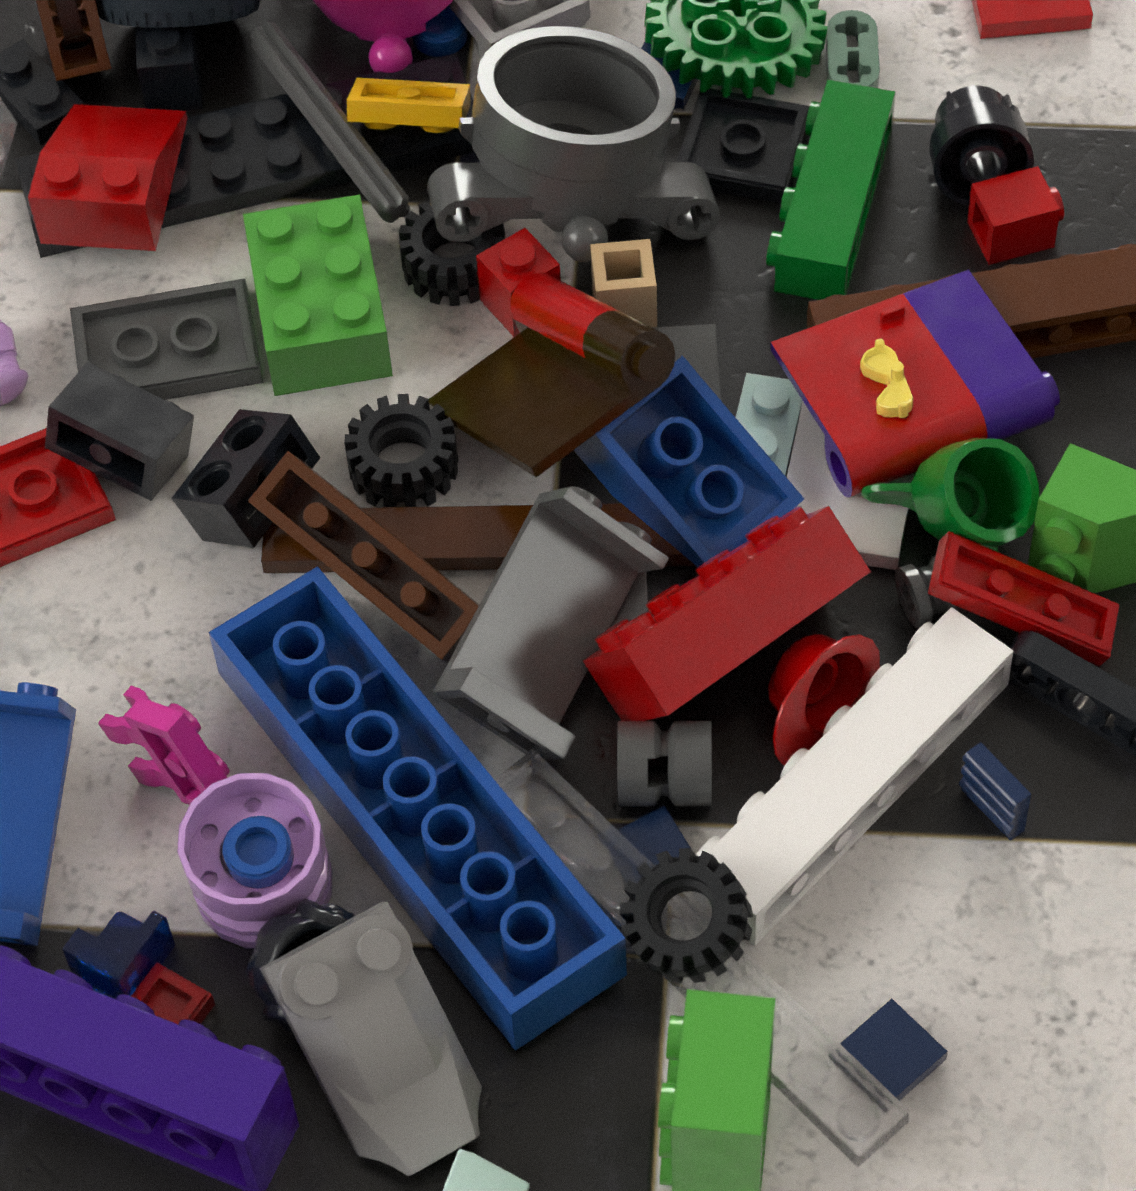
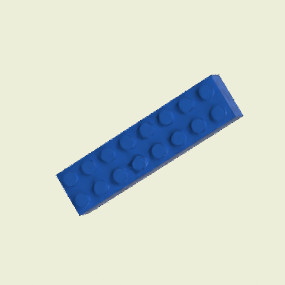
M318 566L209 632L220 676L515 1051L627 975L626 938Z

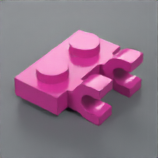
M131 685L123 694L131 706L124 716L115 717L111 714H105L98 722L110 741L118 744L135 743L145 747L152 760L135 757L128 765L139 783L150 787L165 786L173 789L181 802L190 805L212 783L227 778V775L230 773L227 764L216 753L207 748L198 734L201 726L188 710L175 703H171L167 707L153 702L146 692L138 687Z

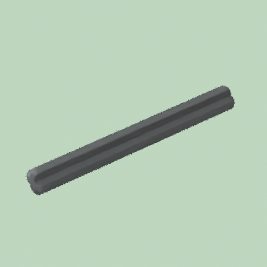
M266 21L261 27H254L250 33V38L253 40L252 48L381 219L385 222L393 223L399 217H406L410 211V206L408 205L409 196L353 123L347 122L346 114L277 24Z

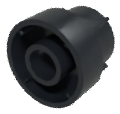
M980 85L963 87L952 93L947 91V97L940 103L935 114L936 127L930 138L929 153L934 177L940 190L951 200L969 206L972 183L1032 168L1034 165V155L1026 125L1021 118L1019 109L1012 104L1009 94L1003 96L993 88Z

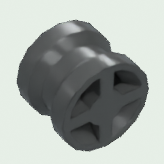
M936 555L931 557L928 565L918 568L908 564L896 568L895 585L900 604L909 622L915 628H920L926 622H932L934 616L946 613L951 607L961 614L967 611L928 594Z

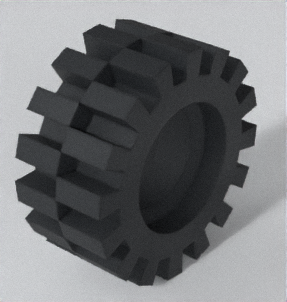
M425 200L418 204L419 215L410 211L405 217L406 226L401 225L399 230L400 255L406 283L408 286L413 284L414 293L421 298L429 291L430 302L440 305L443 296L449 297L450 306H460L459 296L467 295L470 304L479 301L476 255L505 239L503 223L483 232L480 236L470 241L460 242L475 247L468 254L454 258L441 257L433 254L432 251L441 245L455 241H449L438 232L430 203Z
M398 394V404L392 405L389 404L387 396L378 398V410L376 411L366 404L359 410L361 421L352 417L348 424L349 434H345L344 439L350 480H353V486L358 495L360 496L365 492L366 502L374 507L381 498H383L384 507H396L397 502H405V507H416V500L421 498L428 507L437 502L435 489L445 496L451 489L450 479L456 480L458 474L457 463H459L454 424L450 417L445 418V410L438 404L430 410L429 399L418 396L415 405L409 403L408 394ZM396 443H415L425 448V452L420 457L407 463H390L379 458V453L382 450Z
M679 848V857L672 858L667 850L656 854L659 864L650 868L644 862L636 869L642 876L636 884L628 880L624 888V892L629 896L628 903L620 902L619 914L626 921V925L621 926L625 938L631 943V948L651 970L658 975L664 973L671 981L683 983V977H689L694 983L705 982L704 973L713 971L717 977L728 971L723 964L726 960L732 957L735 961H738L743 955L744 951L739 946L742 939L750 941L753 929L748 924V918H753L752 906L746 899L747 893L725 863L722 862L720 864L712 854L702 851L701 856H696L691 848ZM688 891L706 896L712 907V916L708 927L702 934L690 940H676L665 934L662 927V913L671 898Z

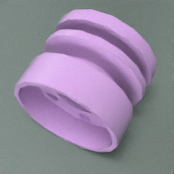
M239 773L212 783L191 802L179 825L177 852L203 921L221 939L244 948H254L260 929L270 918L295 913L299 902L305 898L317 902L319 905L329 902L332 896L333 869L325 846L321 824L311 800L292 782L268 773ZM252 816H266L280 822L288 831L294 850V860L288 874L277 884L261 889L248 888L235 881L227 869L222 852L223 842L228 831L237 822Z

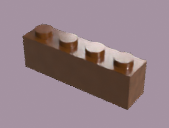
M287 451L248 502L432 653L448 663L480 604L309 465Z

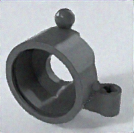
M547 26L523 30L502 38L485 52L478 66L471 117H460L459 120L460 134L472 145L480 163L446 164L436 169L427 183L437 230L442 237L449 241H470L480 236L483 232L511 219H542V222L554 232H562V247L573 260L584 263L591 261L590 244L608 243V231L606 228L616 223L618 218H646L669 230L680 239L695 240L710 234L716 228L720 220V211L708 176L702 167L689 162H664L667 143L679 133L680 129L679 118L673 117L676 92L672 79L665 68L649 53L624 39L604 32L579 27Z

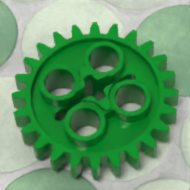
M650 0V3L646 4L644 40L645 43L651 44L650 55L652 57L663 58L662 66L667 72L680 69L679 83L681 84L696 78L700 80V92L704 93L712 85H717L721 87L722 96L726 98L731 94L733 88H741L746 98H752L754 87H761L767 94L774 95L777 81L791 89L794 87L796 75L808 78L810 76L811 64L819 65L822 50L825 48L828 26H825L827 13L825 10L818 9L820 0Z

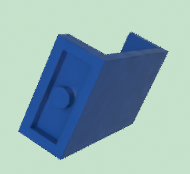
M20 682L18 683L17 692L0 691V942L38 946L77 710L62 698L57 697V688L38 683Z

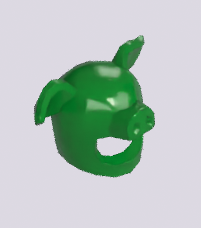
M973 438L944 446L920 464L912 482H877L863 487L861 496L872 503L900 505L915 511L924 530L938 540L950 531L998 552L999 546L1024 536L1035 522L1039 499V483L1033 463L1017 446L996 438Z

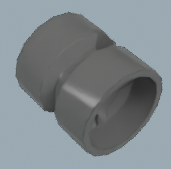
M618 721V807L656 806L662 796H668L674 806H712L711 721H674L668 731H661L655 721ZM668 756V771L649 768V759Z

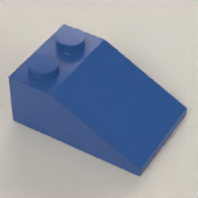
M683 355L674 362L670 376L660 387L574 449L576 454L616 500L627 507L697 567L726 549L731 552L748 542L745 535L752 529L776 515L779 518L805 500Z

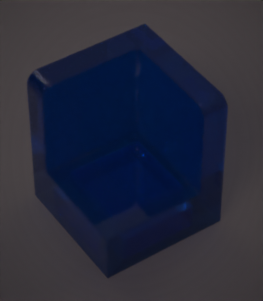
M152 911L145 922L142 923L123 912H117L98 938L77 928L62 950L71 973L88 982L94 991L116 999L120 994L131 996L156 963L162 965L174 948L175 942L166 916Z

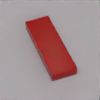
M948 531L939 540L928 589L929 595L1016 632L1026 630L1039 633L1096 666L1100 667L1110 658L1120 604Z

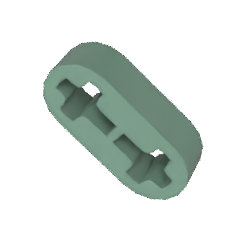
M857 10L841 11L835 14L828 21L827 80L878 88L880 66L878 28L875 20L870 15ZM847 36H856L858 47H847ZM847 71H858L857 83L849 82Z

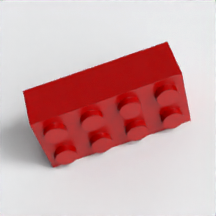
M799 506L780 518L776 515L766 520L745 535L748 542L731 552L726 549L700 565L695 570L699 576L682 586L675 584L648 601L645 605L649 611L639 615L630 622L628 619H624L595 638L600 649L583 660V663L621 721H648L668 716L871 572L829 506L808 514Z

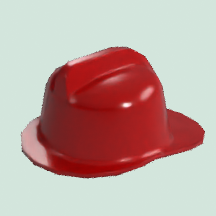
M823 634L804 636L794 642L783 653L768 685L770 703L779 712L775 723L773 744L774 753L782 765H785L799 749L806 748L809 751L823 737L828 721L839 708L844 705L852 708L865 695L870 679L880 668L879 650L872 639L857 634L836 640Z

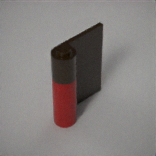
M533 273L525 277L516 286L511 296L510 310L520 333L429 398V406L431 410L436 404L440 405L445 410V418L450 417L455 427L531 475L538 477L660 387L670 376L674 367L675 350L672 341L666 334L551 275Z

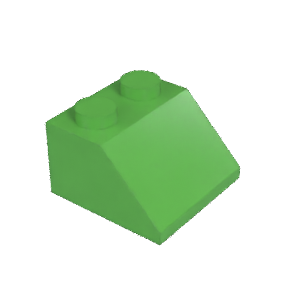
M1070 443L1038 499L1028 565L1092 593H1099L1136 583V470Z

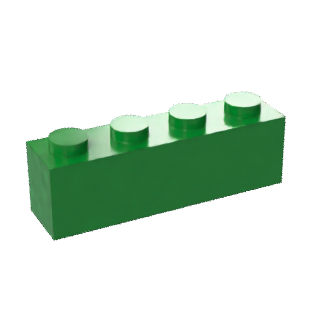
M827 80L821 102L811 101L805 127V135L811 137L808 145L798 144L792 177L798 179L795 188L786 187L784 190L779 220L785 222L782 232H772L767 250L766 266L775 267L774 292L817 300L825 299L832 295H847L893 130L896 91Z

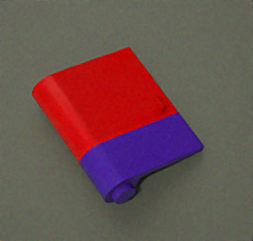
M969 269L770 342L771 352L825 435L824 447L828 468L836 486L847 498L860 494L865 486L877 482L889 483L916 473L922 462L944 446L973 438H996L1003 440L1050 422L1054 418V407L1060 403L1059 391L1053 377L1047 371H1040ZM883 339L885 345L896 352L899 362L904 365V376L913 396V408L905 418H889L877 414L876 400L887 385L863 376L860 370V361L863 354L875 347V340Z

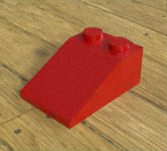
M74 104L41 150L28 195L40 243L156 251L187 124L186 111Z

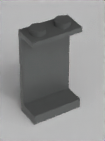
M574 486L539 494L432 692L533 760L565 758L576 736L559 724L588 670L583 660L598 651L599 646L595 638L610 628L638 573L663 569L669 557L650 545L652 538L648 533L633 524L616 521L601 510L602 502L596 496Z

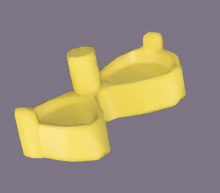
M883 339L875 340V347L863 354L860 361V370L863 376L887 385L876 400L877 414L889 418H905L913 408V396L904 376V365L899 362L896 352L885 345Z

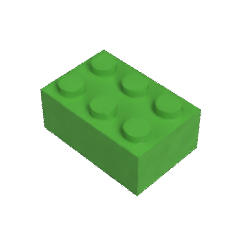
M360 195L243 214L274 396L393 376L387 330Z
M687 989L684 1016L670 1015L666 1059H669L667 1083H662L658 1114V1128H661L659 1140V1157H661L660 1185L672 1186V1191H761L771 1094L776 998Z

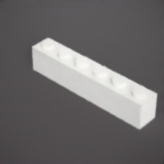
M953 607L935 624L926 622L911 638L907 652L893 666L886 663L875 672L866 687L865 695L852 708L848 705L839 708L828 721L823 737L809 751L806 748H801L795 752L785 764L780 780L766 794L759 791L750 797L740 810L737 823L722 838L717 835L713 836L700 848L696 856H701L702 851L714 855L720 864L724 862L747 893L746 899L751 904L753 918H748V924L753 929L749 941L751 944L756 946L1007 687L1014 652L1011 648ZM694 892V899L712 912L709 899L700 893Z

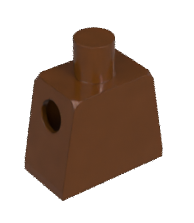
M36 0L56 81L111 69L95 0ZM73 43H89L87 46L77 50L64 49Z

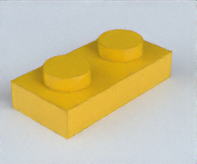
M356 78L347 98V122H361L368 128L378 130L390 129L397 125L421 126L423 130L431 133L448 132L454 128H459L460 117H466L470 108V84Z

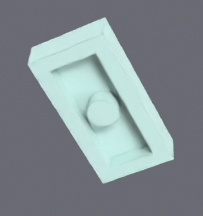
M746 373L736 419L787 477L803 400L789 379Z

